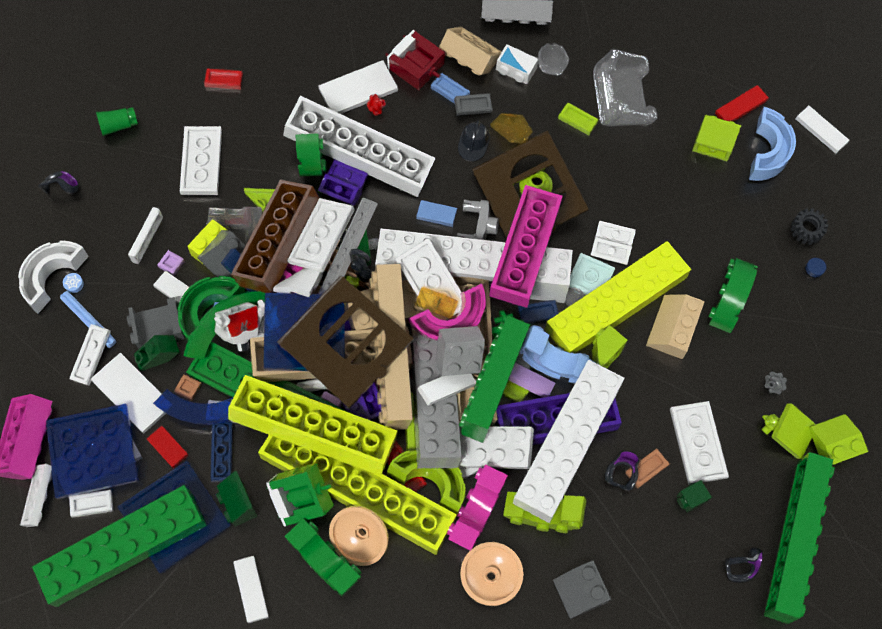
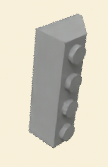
M482 0V18L489 22H494L495 19H502V22L506 23L519 20V23L528 24L530 21H537V24L546 25L547 22H551L553 0Z

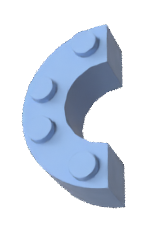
M766 107L763 108L758 118L756 133L769 141L771 152L756 154L751 164L749 180H766L778 175L787 165L796 146V137L792 126L787 124L784 120L785 117Z
M537 325L531 326L520 349V354L523 353V360L536 370L559 380L560 377L569 378L568 382L576 383L587 361H594L589 359L590 357L584 353H568L562 348L554 347L549 343V334L544 332L543 328Z

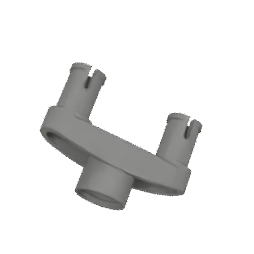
M465 199L463 211L479 213L477 230L474 235L458 233L457 237L486 240L487 234L496 235L499 219L490 217L489 201L481 200L479 202Z

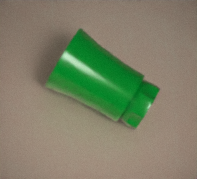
M133 107L96 112L103 137L138 125Z

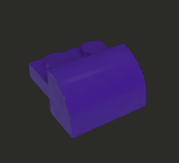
M334 159L318 191L354 206L362 195L361 190L367 180L368 173Z
M376 382L366 390L350 409L343 403L345 410L373 422L379 420L381 404H378L377 401L379 389Z

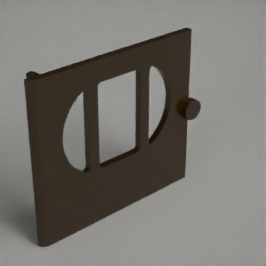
M548 131L472 169L496 218L499 219V224L506 238L508 237L520 202L514 184L550 166H554L563 184L562 187L551 193L558 195L566 193L565 201L559 208L552 233L556 230L557 226L589 210ZM532 155L548 158L547 161L511 178L513 168L523 158Z
M340 275L277 343L350 409L378 378L382 379L387 375V368L409 346L414 338ZM353 303L323 336H320V323L324 314L337 304ZM360 308L378 325L344 359L327 344V341ZM384 331L385 345L379 356L367 364L353 365L352 362Z

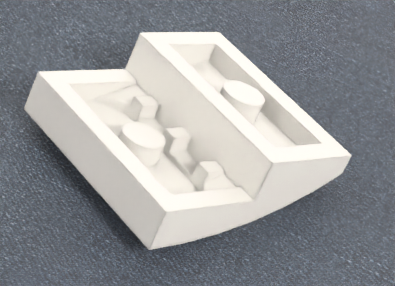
M599 221L591 256L627 265L636 230Z

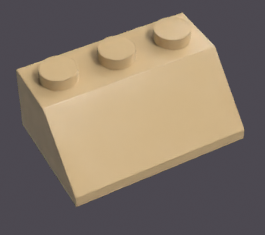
M463 27L447 29L439 46L446 56L454 57L460 65L470 67L471 71L477 75L489 73L502 53Z
M664 295L646 346L683 359L690 345L705 301L689 295Z

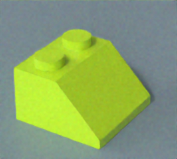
M610 325L605 330L602 328L596 334V339L592 343L594 345L592 360L606 369L622 353L627 343V339Z
M846 414L809 427L818 455L833 459L832 465L868 452L862 433Z

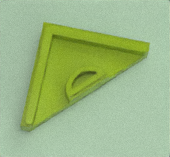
M244 188L245 194L264 212L275 189Z

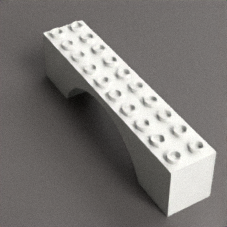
M380 229L375 265L397 264L395 258L429 238L452 277H471L493 281L505 246V242ZM546 248L530 299L541 301L555 300L559 303L565 302L570 285L572 250ZM401 271L402 281L407 280L403 272Z

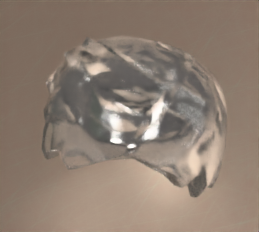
M547 43L539 51V67L546 74L559 75L566 69L569 57L562 46H558L556 43H553V45Z

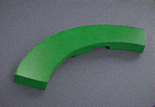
M251 290L232 295L216 304L201 318L199 325L192 332L183 356L197 359L205 358L208 346L216 334V321L214 320L216 312L245 302L252 303L258 307V300H263L265 303L266 299L270 300L271 294Z

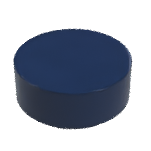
M812 258L806 264V272L812 277H820L826 271V264L820 258Z

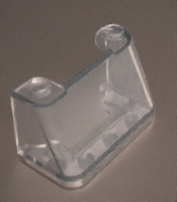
M612 49L595 65L593 75L602 125L610 127L651 124L658 119L655 107H646L641 79L649 72L647 57Z

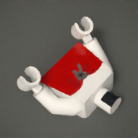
M266 299L265 303L263 300H258L257 307V305L245 302L216 312V317L214 318L216 321L215 333L224 341L237 344L238 351L248 350L250 348L248 340L257 337L265 312H269L273 308L272 303L269 299Z

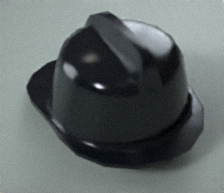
M480 120L472 122L464 128L458 143L459 155L467 161L481 159L488 147L490 132Z

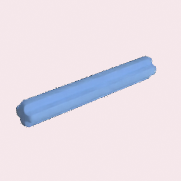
M68 291L61 294V300L88 328H90L91 324L104 328ZM109 334L106 346L111 348L115 345L116 340Z

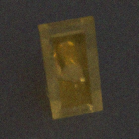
M501 113L490 124L494 130L511 143H524L533 133L523 115Z

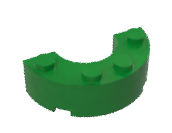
M318 133L295 134L297 159L302 164L298 165L299 175L323 176V173L327 172L326 161L323 159V156L327 155L321 153V150H324L323 138H320Z
M738 258L730 259L725 276L728 280L726 284L723 283L719 291L721 297L717 306L711 308L708 316L711 318L709 325L729 333L732 332L739 319L738 315L741 309L743 310L753 286L758 266Z
M227 276L207 277L191 285L183 294L178 305V323L186 340H189L192 332L199 325L206 308L232 295L244 293V287H240L234 278Z
M302 519L285 535V538L295 550L297 549L301 557L334 591L337 590L338 594L343 596L361 578L359 576L362 574L361 571L354 564L349 566L350 563L344 556L338 557L334 553L336 549L329 541L324 542L318 535L317 531L319 529L311 521L307 523Z

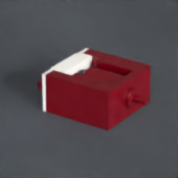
M413 30L409 35H403L404 39L390 54L386 53L388 69L417 90H420L433 75L437 78L441 77L437 71L444 65L445 52Z

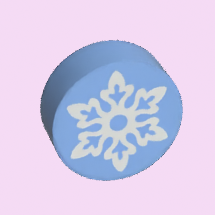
M70 273L63 279V286L70 293H77L83 288V279L76 273Z

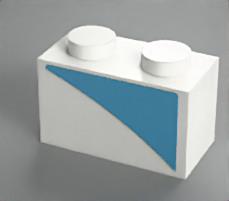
M506 45L497 60L496 70L503 75L514 78L518 82L528 84L537 69L538 59Z

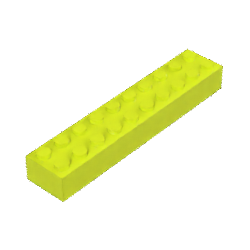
M269 435L258 452L261 459L284 472L317 463L325 485L331 484L332 488L327 489L330 497L348 507L361 506L373 511L381 518L386 528L437 555L446 539L451 524L456 520L457 514L383 474L381 476L280 438Z

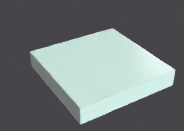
M581 253L570 275L569 287L587 295L610 280L615 267Z

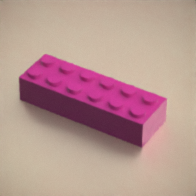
M525 185L491 284L490 297L522 307H528L563 196Z

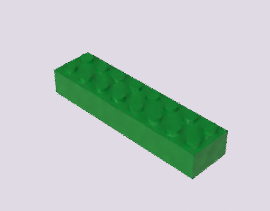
M809 452L797 462L764 612L765 617L789 624L803 617L806 605L803 603L805 596L808 595L810 590L808 579L814 570V564H812L813 556L818 551V544H816L817 536H820L822 532L820 521L826 512L827 506L824 505L825 497L827 498L830 493L829 478H832L834 474L833 459Z
M183 485L32 566L47 603L58 607L202 529L207 524L191 491Z

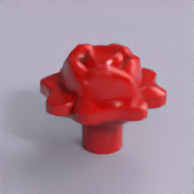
M377 94L370 95L367 102L369 111L373 112L375 116L381 114L382 108L386 105L385 100L379 98Z

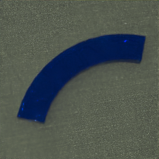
M166 389L153 404L176 419L193 424L211 425L231 421L228 420V407L234 397L217 403L200 404L179 398Z

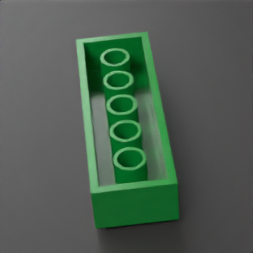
M507 316L505 322L501 321L489 354L483 364L482 371L476 381L475 388L470 395L467 408L463 412L459 424L462 427L461 435L481 443L484 442L530 324Z

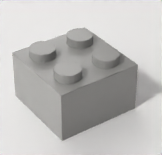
M478 326L439 329L435 362L441 376L481 372L485 339Z

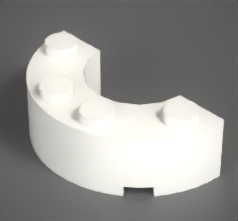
M60 241V243L53 244L49 242L36 248L24 260L18 276L19 289L24 299L36 313H39L51 300L44 288L48 276L60 268L77 270L89 257L84 248L69 241Z

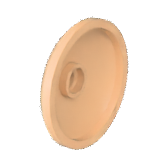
M346 507L334 516L330 524L329 537L331 544L336 549V553L339 556H344L351 564L358 566L371 565L377 562L387 550L389 540L385 524L376 513L365 507Z
M496 542L482 543L469 551L461 566L462 585L467 594L476 602L487 606L502 605L510 601L518 593L522 585L523 567L521 561L512 549ZM493 573L495 575V578L493 580L488 579L487 574Z

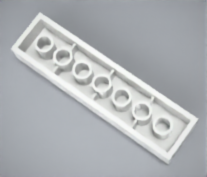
M302 96L299 97L284 128L283 136L296 141L295 134L318 133L320 138H323L324 150H321L322 154L364 171L368 175L416 197L419 196L435 160L434 157Z
M590 360L587 361L513 500L514 505L550 523L616 397L624 377Z

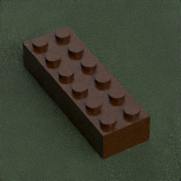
M285 180L279 181L231 273V276L240 287L273 295V288L279 283L289 263L288 258L319 200V196L313 186Z

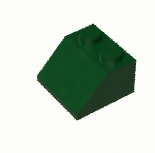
M237 471L230 474L217 485L219 492L216 493L220 505L224 503L227 509L224 511V515L228 523L232 522L236 527L257 517L243 481Z

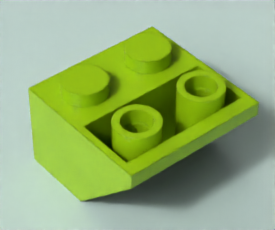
M705 115L692 151L728 161L741 125L732 121L718 119L715 116Z

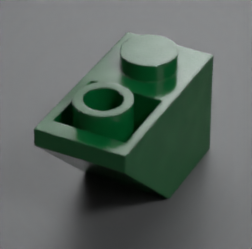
M154 335L134 353V357L139 371H144L169 362L179 353V349L174 335Z

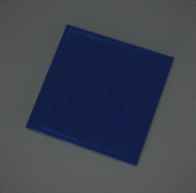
M265 293L263 371H308L284 348H281L277 341L322 294H311L310 297H306L300 294ZM345 303L333 306L324 314L320 323V336H323L345 313ZM345 323L327 341V344L344 359Z
M127 404L46 420L56 499L139 482Z
M185 461L118 506L123 517L183 485L191 491L207 526L150 556L151 561L160 574H163L231 527L188 461Z

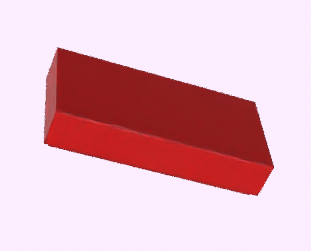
M207 69L204 84L205 87L241 90L243 73L242 71Z
M163 426L147 438L148 442L173 469L189 456Z

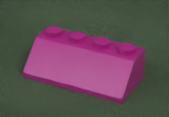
M33 394L11 399L0 439V477L24 480L31 479L35 474L36 460L41 452L42 438L47 430V419L52 412V401Z

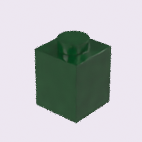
M702 480L681 490L677 494L679 506L685 509L687 513L705 504L712 498Z

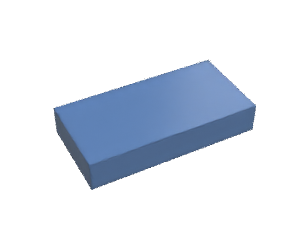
M443 73L440 74V78H437L431 84V89L454 104L455 96L470 95L469 90Z
M421 200L417 219L453 227L457 208Z

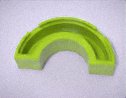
M408 450L401 453L389 465L387 475L402 484H405L414 477L431 479L437 484L441 492L439 505L455 514L458 513L465 497V484L459 467L417 468L416 450Z
M507 492L503 516L509 518L512 524L522 525L523 523L536 526L537 530L548 532L549 529H556L555 531L560 533H568V530L580 529L583 526L586 507L585 497L564 495V499L561 500L553 518L548 523L514 505L513 500L517 492Z

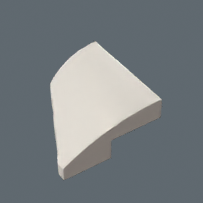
M304 268L275 285L273 291L289 297L292 292L310 297L313 289L316 290L323 272Z

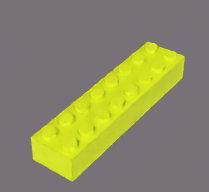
M667 241L548 320L545 331L559 348H562L565 352L576 354L596 339V334L602 328L605 330L609 325L613 328L681 283L688 277L691 268Z
M247 375L244 376L228 407V420L380 476L397 435V430Z

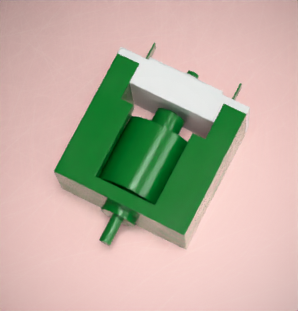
M317 463L276 474L266 483L279 515L278 518H281L284 526L298 523L302 519L306 521L324 516L334 506L327 490L332 488L331 484L325 485Z

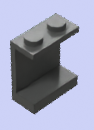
M174 297L167 299L168 305L135 313L132 307L128 308L127 322L129 327L132 326L133 333H130L132 344H136L138 349L154 335H174L176 341L185 339L178 323V304Z

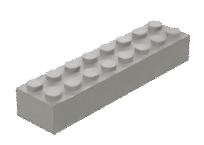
M409 324V335L414 338L410 346L413 361L411 373L417 468H458L462 456L457 395H452L429 406L426 404L417 389L425 383L442 377L435 362L438 341L422 336Z

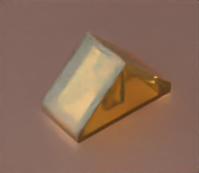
M421 287L414 305L452 319L458 301L444 294Z

